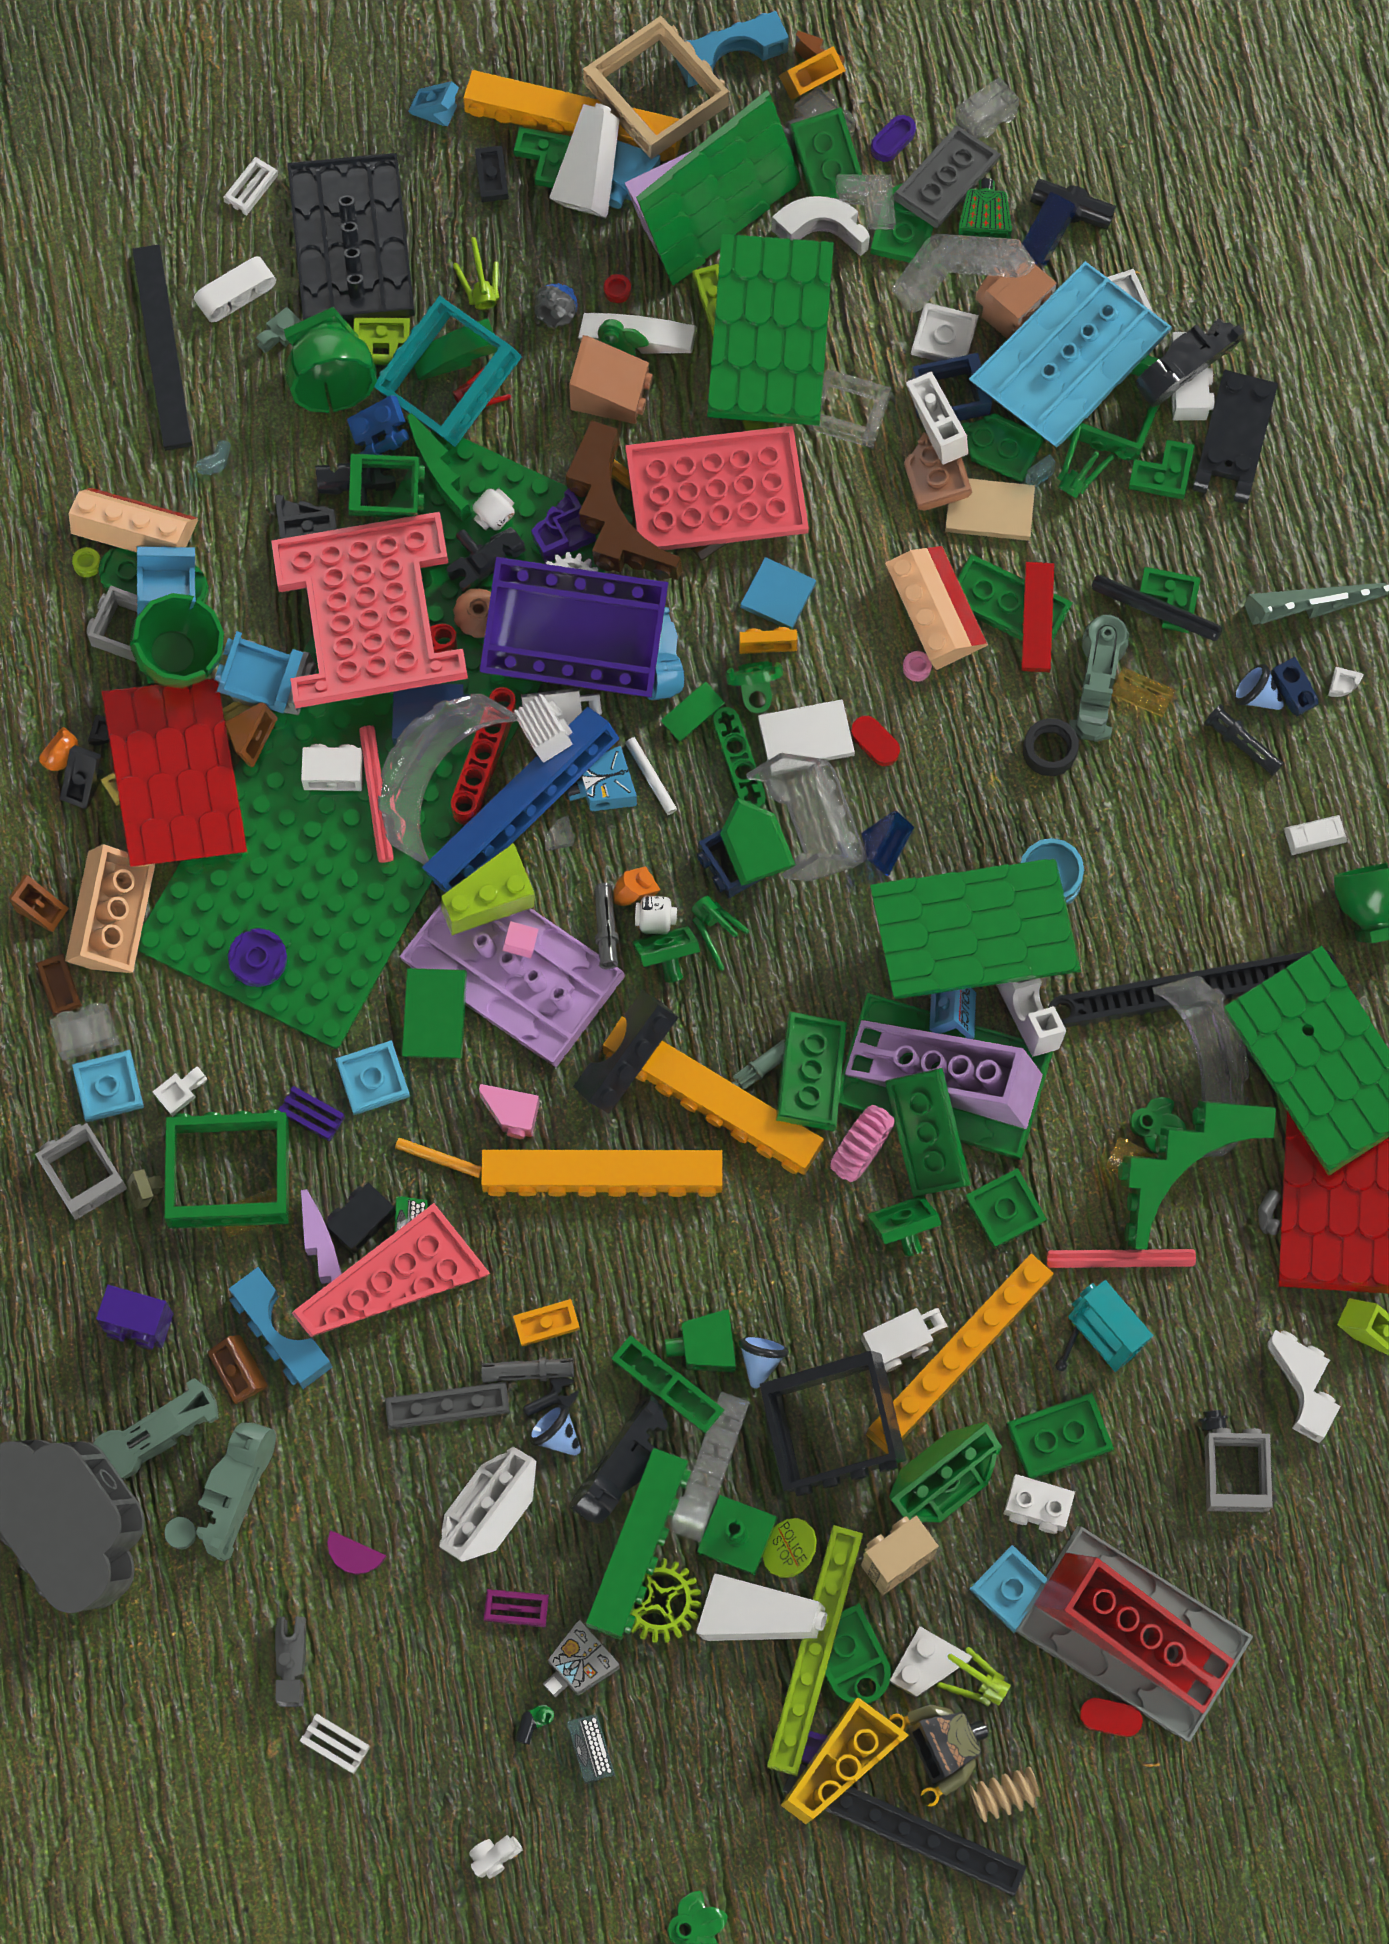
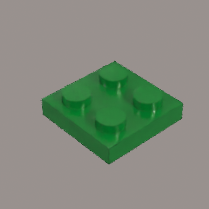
M1018 1168L965 1195L968 1205L993 1249L1047 1222L1045 1214Z

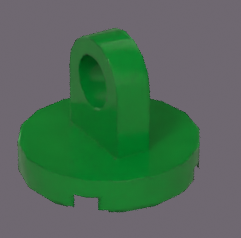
M760 661L742 664L738 666L739 671L734 672L733 668H729L725 672L726 682L728 685L741 686L745 707L753 713L765 712L772 703L770 681L783 676L782 664L776 662L775 666H773L772 662ZM760 691L765 695L766 702L762 705H755L750 700V694Z

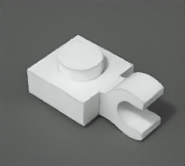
M197 1066L183 1079H180L175 1073L156 1088L153 1093L173 1117L196 1098L191 1091L203 1085L208 1079Z

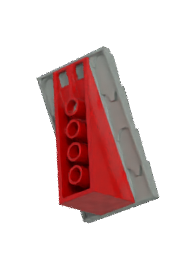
M1077 1526L1070 1540H1068L1055 1561L1054 1566H1052L1047 1574V1581L1045 1584L1042 1583L1024 1611V1613L1026 1611L1027 1613L1015 1631L1126 1704L1136 1707L1140 1713H1143L1174 1735L1190 1742L1253 1636L1085 1528Z

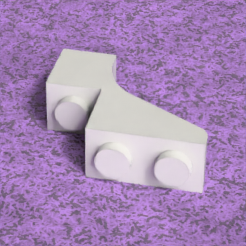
M1275 1330L1267 1343V1348L1295 1389L1299 1399V1412L1292 1429L1320 1443L1327 1434L1341 1407L1335 1403L1336 1400L1329 1394L1314 1392L1330 1360L1324 1357L1325 1353L1311 1345L1306 1347L1298 1343L1297 1337L1287 1331H1281L1280 1333Z

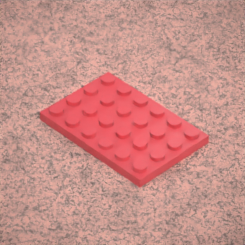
M793 426L625 445L636 530L645 539L662 550L809 533Z

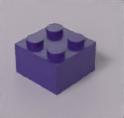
M107 1285L96 1320L102 1327V1330L107 1332L106 1336L108 1338L121 1342L128 1338L135 1340V1345L153 1350L154 1346L163 1348L174 1314L165 1300Z

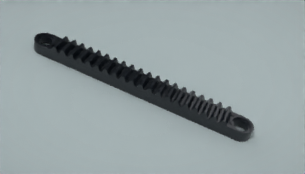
M1313 950L1055 997L1050 1002L1048 1008L1065 1005L1070 1009L1071 1015L1066 1019H1061L1066 1028L1078 1025L1086 1026L1089 1023L1097 1024L1100 1021L1108 1022L1112 1019L1119 1020L1123 1017L1130 1018L1134 1015L1142 1016L1146 1013L1153 1014L1160 1010L1164 1012L1172 1008L1175 1010L1183 1006L1190 1007L1194 1004L1201 1005L1205 1002L1212 1003L1216 1000L1224 1001L1227 998L1235 999L1257 985L1262 984V982L1281 970L1286 969L1305 955L1310 954ZM1326 950V952L1328 953V955L1330 956V958L1332 959V961H1333L1334 964L1336 965V960H1335V958H1334V955L1331 954L1329 951Z

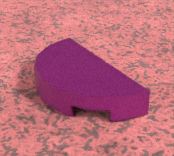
M330 1530L327 1541L329 1555L335 1565L346 1573L354 1575L369 1573L375 1568L380 1567L387 1557L376 1550Z

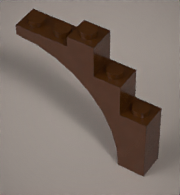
M591 420L566 474L568 489L570 488V491L576 496H586L579 512L581 527L592 534L600 533L592 549L594 564L605 571L614 570L621 573L626 563L635 570L644 569L655 573V575L663 579L672 578L678 580L682 573L681 558L660 549L645 539L628 522L617 504L611 480L613 462L620 444L618 429Z

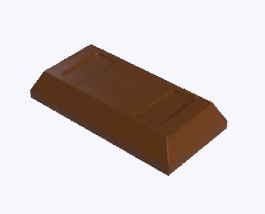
M64 953L36 963L53 1016L82 1007L68 964L65 961Z

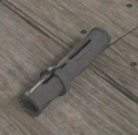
M599 883L594 886L598 933L595 935V943L599 946L600 968L613 969L618 965L616 944L619 942L614 924L613 887L609 883Z
M539 1357V1360L482 1363L483 1383L524 1379L547 1381V1378L574 1377L573 1357L562 1359Z

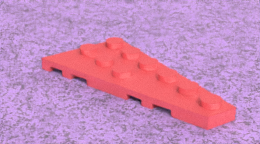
M433 1203L295 1309L292 1314L308 1335L313 1337L481 1279L490 1273L435 1203Z

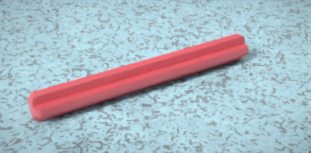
M363 726L359 729L377 858L380 863L393 861L394 857L374 726Z
M1193 1249L1050 1250L1046 1255V1263L1049 1268L1193 1267L1196 1264V1253Z

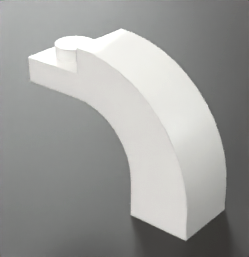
M813 196L798 199L786 205L772 216L771 230L779 238L801 240L812 232L826 231L839 236L860 256L869 248L870 236L863 225H857L858 211L849 204L834 198Z

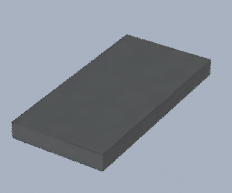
M956 125L894 193L893 200L938 229L966 198L967 191L974 189L979 180L983 179L1000 160L1001 154Z

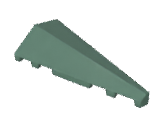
M1386 583L1256 593L1248 595L1244 606L1252 625L1267 623L1305 610L1309 619L1388 595L1389 586Z

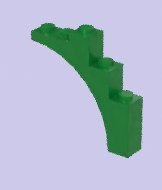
M1198 1101V1106L1194 1108L1192 1117L1196 1130L1161 1128L1160 1135H1157L1155 1141V1149L1159 1153L1158 1158L1123 1155V1162H1120L1118 1166V1179L1121 1180L1122 1186L1132 1188V1193H1129L1127 1198L1130 1222L1126 1223L1124 1232L1128 1246L1147 1250L1151 1226L1160 1203L1172 1184L1197 1160L1229 1143L1250 1138H1274L1276 1108L1262 1105Z

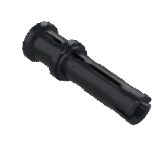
M1222 704L1217 706L1205 720L1204 724L1212 726L1223 736L1222 740L1228 743L1232 741L1251 759L1270 773L1271 776H1274L1284 762L1279 760L1263 744L1244 730L1243 722L1232 718L1223 710L1224 706ZM1219 718L1228 725L1227 728L1219 722ZM1237 734H1239L1243 738V740L1239 739L1237 737ZM1247 743L1251 744V745H1252L1255 749H1257L1262 755H1264V756L1266 757V760H1264V759H1263L1261 756H1259L1254 750H1252V749L1247 745Z

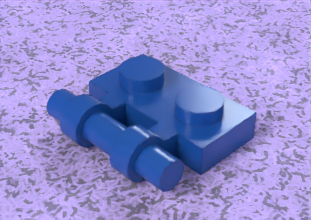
M390 395L347 418L355 444H366L365 450L358 454L382 455V453L390 449L396 450L400 448L403 442L409 440L408 432L405 429L398 431L397 428L406 422L397 396ZM386 433L385 439L379 442L377 437Z

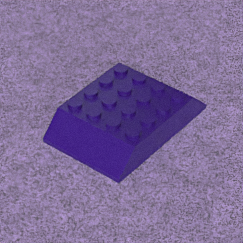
M496 557L480 672L652 698L669 582Z

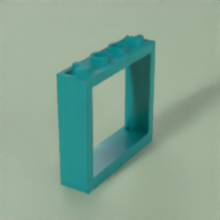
M439 295L433 305L428 307L427 313L419 324L412 328L410 336L404 344L395 351L393 359L387 367L379 373L380 376L374 387L385 397L390 395L397 396L400 407L409 414L412 413L422 424L456 447L522 356L511 345ZM453 317L498 350L442 426H440L396 394L395 391L448 319Z

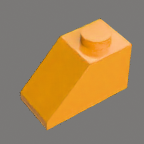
M833 46L779 75V78L790 99L793 100L846 70Z

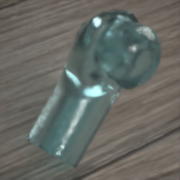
M219 440L215 454L197 461V471L200 474L211 475L224 470L227 465L231 444L227 441Z

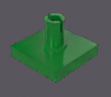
M689 926L671 930L664 935L656 934L632 941L634 951L642 966L646 967L661 963L665 977L664 980L667 983L676 982L683 978L678 960L679 957L700 952L698 940Z
M923 1195L867 1214L870 1226L884 1244L901 1240L905 1256H914L912 1248L915 1249L916 1254L922 1252L923 1249L917 1233L941 1225L939 1214Z
M719 1495L697 1553L755 1576L778 1518L775 1515Z

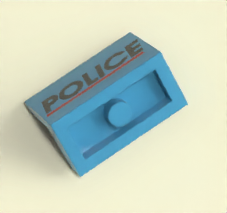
M972 988L931 994L929 1030L933 1033L942 1034L956 1028L967 1039H974L976 992Z

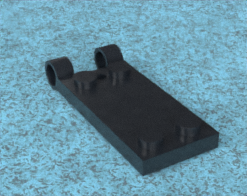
M1224 369L1192 491L1206 494L1211 475L1238 481L1233 501L1243 504L1248 503L1278 383ZM1225 463L1232 464V466L1227 467Z

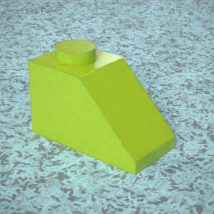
M1349 1298L1337 1325L1353 1339L1389 1355V1313L1377 1303Z

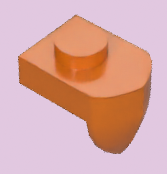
M646 866L626 871L622 874L614 887L613 904L619 906L631 905L636 901L642 900L644 896H655L661 890Z

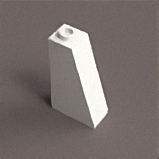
M596 103L595 107L583 104L549 198L566 208L606 218L609 209L620 119L610 113L611 108L600 103Z
M714 1573L696 1634L708 1641L817 1638L819 1630L822 1631L825 1627L827 1613L825 1612V1607L818 1601Z

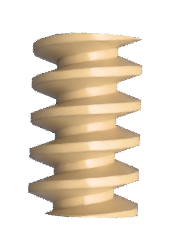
M1030 1766L1025 1768V1777L1020 1771H1014L1013 1781L1007 1774L1001 1775V1785L994 1777L989 1779V1788H987L983 1781L977 1783V1792L970 1785L975 1808L984 1823L987 1822L988 1812L990 1811L998 1819L1000 1808H1003L1008 1815H1011L1013 1804L1021 1812L1023 1811L1024 1801L1027 1800L1030 1806L1034 1808L1036 1797L1040 1798L1039 1787Z

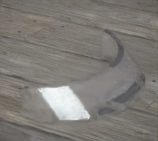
M470 694L471 696L454 699L449 702L444 700L433 705V710L421 718L416 717L404 729L385 761L381 773L383 778L381 796H378V808L382 812L383 823L387 832L385 835L391 845L424 865L429 861L422 842L420 814L424 793L435 769L445 755L465 737L493 724L514 722L518 717L501 704L483 694Z
M1198 976L1154 987V994L1163 997L1177 1010L1189 1030L1199 1063L1202 1101L1248 1104L1249 1097L1244 1095V1081L1249 1078L1246 1047L1224 1012V994L1218 988L1213 989L1203 981L1204 978ZM1238 1142L1224 1145L1203 1157L1224 1156L1236 1147Z

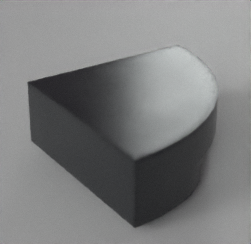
M95 715L88 738L89 744L101 745L109 742L105 716Z

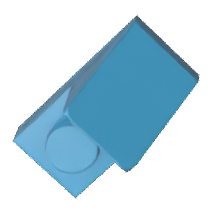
M452 81L421 88L418 90L408 112L439 125L448 126L457 108L455 95L459 87Z

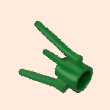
M1080 425L1075 429L1063 468L1057 477L1061 481L1058 488L1076 499L1080 493L1083 494L1091 482L1114 459V455L1110 454L1086 479L1085 475L1099 456V452L1096 451L1080 473L1072 469L1068 474L1081 431Z
M704 896L691 909L692 913L696 916L692 922L699 929L719 970L723 971L724 965L704 925L707 924L710 927L718 922L733 937H737L738 933L726 920L745 934H749L750 930L725 911L718 902H714L709 896Z

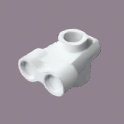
M506 1835L495 1846L490 1839H487L476 1845L469 1852L474 1861L471 1864V1868L478 1877L483 1878L487 1875L489 1879L493 1878L504 1870V1862L515 1857L523 1849L514 1836L510 1838Z

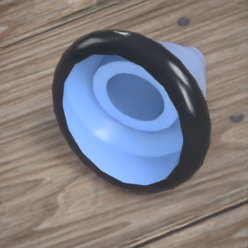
M1260 664L1251 669L1237 687L1235 702L1238 705L1280 710L1284 706L1270 674V669L1266 664Z
M744 1337L738 1342L742 1350L750 1385L755 1389L760 1387V1383L765 1382L782 1359L789 1353L784 1345L764 1338Z
M561 1404L549 1410L533 1428L530 1435V1443L533 1446H542L566 1454L578 1455L581 1452V1448L569 1415V1408Z

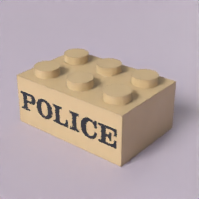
M917 1515L911 1520L907 1516L902 1518L892 1526L890 1535L884 1538L880 1534L866 1545L867 1548L863 1554L864 1558L861 1566L882 1596L931 1562L939 1547Z

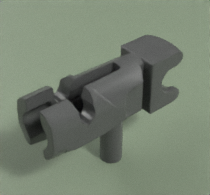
M295 1616L294 1634L291 1637H286L288 1636V1621L285 1620V1617H279L276 1619L275 1653L276 1674L282 1680H276V1704H279V1707L304 1706V1684L301 1679L304 1677L306 1618Z

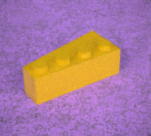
M857 1697L843 1713L781 1806L803 1823H809L909 1735Z

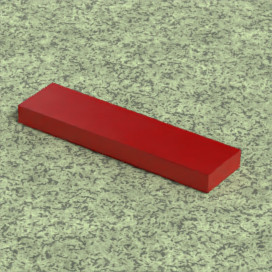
M1026 562L1021 671L1050 673L1054 563Z

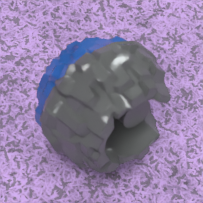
M559 283L539 288L534 306L535 314H537L536 317L550 328L569 324L576 314L578 307L574 290Z

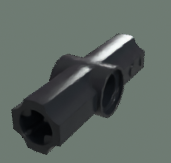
M1040 178L1037 180L1030 200L1031 203L1056 211L1058 216L1067 222L1076 223L1081 220L1108 230L1116 210L1115 205L1090 197L1089 193L1079 186L1070 185L1065 188Z

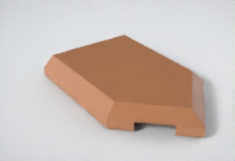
M923 433L912 454H909L904 461L918 510L926 511L968 498L973 492L962 458L960 457L943 465L927 433Z

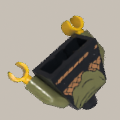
M927 1705L908 1712V1716L905 1717L900 1714H893L889 1720L901 1719L903 1721L900 1729L904 1732L908 1730L932 1785L938 1782L937 1787H926L921 1793V1796L927 1791L935 1793L936 1800L927 1805L932 1807L938 1803L942 1794L947 1796L968 1781L976 1767L975 1757L982 1753L978 1741L987 1738L988 1731L982 1721L970 1724L966 1714L963 1712L953 1713L949 1708Z

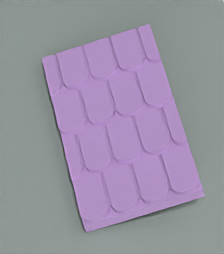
M440 903L399 956L411 968L466 970L465 1005L555 1067L563 1060L564 1056L581 1036V1033L584 1032L599 1012L598 1010L602 1008L625 977L624 972L618 967L613 969L600 968L599 954L531 908L451 935ZM510 921L538 929L531 958L502 951Z

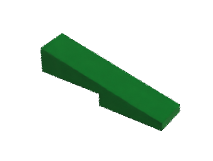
M631 1335L611 1358L616 1365L704 1434L710 1430L725 1411V1409Z

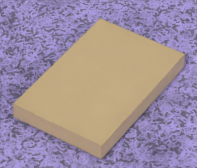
M969 479L973 493L968 498L948 504L945 532L1030 541L1035 485Z

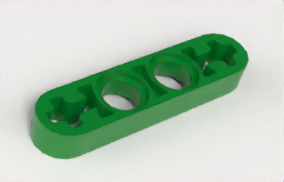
M722 707L714 714L713 726L737 798L743 801L747 800V787L751 785L753 796L759 797L757 798V803L753 805L763 808L766 798L765 791L739 715L733 708ZM723 716H726L728 720H732L730 726L732 733L728 735L725 724L721 723ZM731 741H739L743 745V749L741 752L734 754L728 751L727 744ZM745 766L751 770L752 775L748 779H740L735 774L736 770L739 767Z

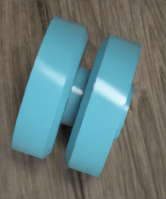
M1054 838L1039 840L1031 845L1022 856L1021 863L1042 859H1055L1059 869L1066 904L1068 905L1073 902L1080 892L1084 874L1082 857L1076 848L1064 840Z

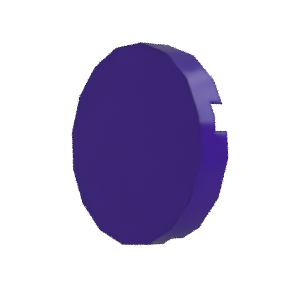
M261 928L250 929L251 931L238 935L230 945L228 953L230 969L236 979L245 985L253 987L267 986L278 980L285 971L288 960L286 948L280 937L270 930Z

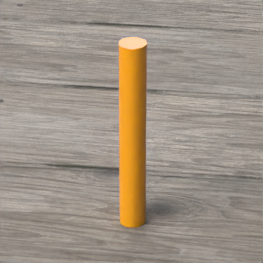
M398 1138L395 1149L476 1178L481 1176V1166L402 1138Z

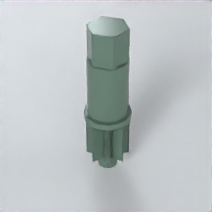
M785 1039L753 1062H749L746 1067L733 1076L735 1081L732 1083L745 1090L756 1081L761 1080L765 1074L782 1062Z

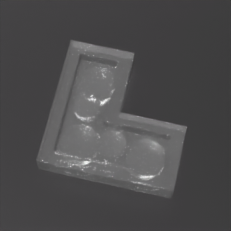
M837 174L835 179L837 200L850 205H865L867 229H894L896 219L891 175Z

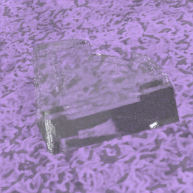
M569 816L558 819L548 831L545 837L546 851L574 846Z

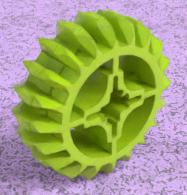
M662 1558L661 1567L655 1568L652 1576L646 1575L644 1583L649 1592V1597L641 1606L636 1609L634 1607L632 1612L636 1620L631 1633H635L639 1628H642L640 1639L645 1640L648 1632L653 1633V1643L658 1642V1634H664L665 1643H669V1632L672 1631L677 1639L681 1638L682 1634L679 1627L682 1626L685 1630L690 1631L692 1626L686 1619L689 1618L697 1621L698 1615L691 1611V1609L701 1608V1602L692 1600V1598L699 1597L701 1591L699 1589L690 1590L697 1583L696 1578L686 1581L685 1578L688 1576L689 1570L685 1568L678 1574L679 1563L676 1561L672 1564L671 1569L666 1568V1558ZM652 1577H667L674 1580L678 1585L661 1588ZM653 1589L660 1597H668V1600H665V1610L659 1604L651 1605V1601H654ZM684 1593L686 1598L684 1610L675 1619L670 1605L680 1594ZM657 1613L662 1616L667 1624H650L643 1620L641 1616Z

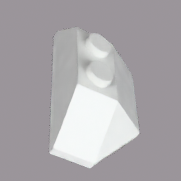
M512 1447L507 1450V1453L498 1455L482 1464L444 1514L442 1539L440 1540L439 1547L461 1562L496 1551L533 1501L536 1461L517 1448Z

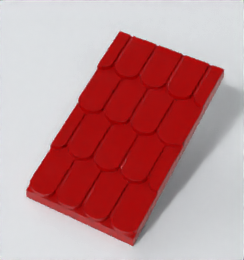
M215 678L205 679L184 688L150 685L101 691L130 867L247 852L220 692H217L219 685L218 681L214 680Z
M1287 1111L1278 1287L1389 1294V1137L1328 1176Z

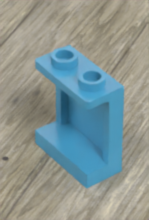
M137 546V616L150 601L171 593L194 596L190 609H192L196 602L195 547Z
M236 631L234 640L228 638L223 655L228 656L226 664H219L214 679L219 682L217 692L256 705L260 702L265 703L271 710L284 713L292 689L290 678L296 677L303 652L292 649L289 655L242 639V633Z

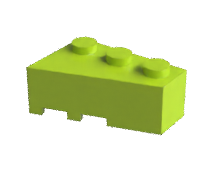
M514 843L441 896V910L451 935L534 907L535 892Z

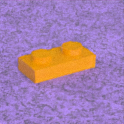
M778 627L773 631H761L760 629L753 628L740 632V654L797 651V629L790 630L787 627Z
M571 1299L513 1316L522 1347L580 1330Z

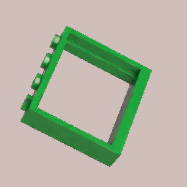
M1148 355L1132 370L1131 374L1140 376L1159 359ZM1160 404L1154 408L1150 405L1136 442L1084 423L1080 424L1081 431L1078 440L1090 444L1096 450H1106L1114 453L1123 460H1138ZM1075 430L1067 439L1072 440Z
M266 1110L264 1113L252 1114L248 1111H237L230 1115L208 1112L204 1116H191L190 1114L180 1113L174 1117H166L165 1221L168 1229L289 1224V1122L286 1112ZM277 1129V1202L176 1206L177 1134Z

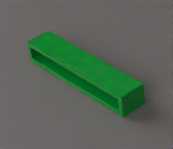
M653 1448L587 1619L586 1626L619 1640H622L624 1633L630 1635L636 1617L632 1615L635 1604H642L647 1591V1587L643 1586L646 1575L652 1576L659 1558L654 1557L657 1546H664L670 1531L665 1525L669 1516L675 1517L681 1500L676 1498L680 1487L686 1488L692 1471L687 1470L688 1460Z

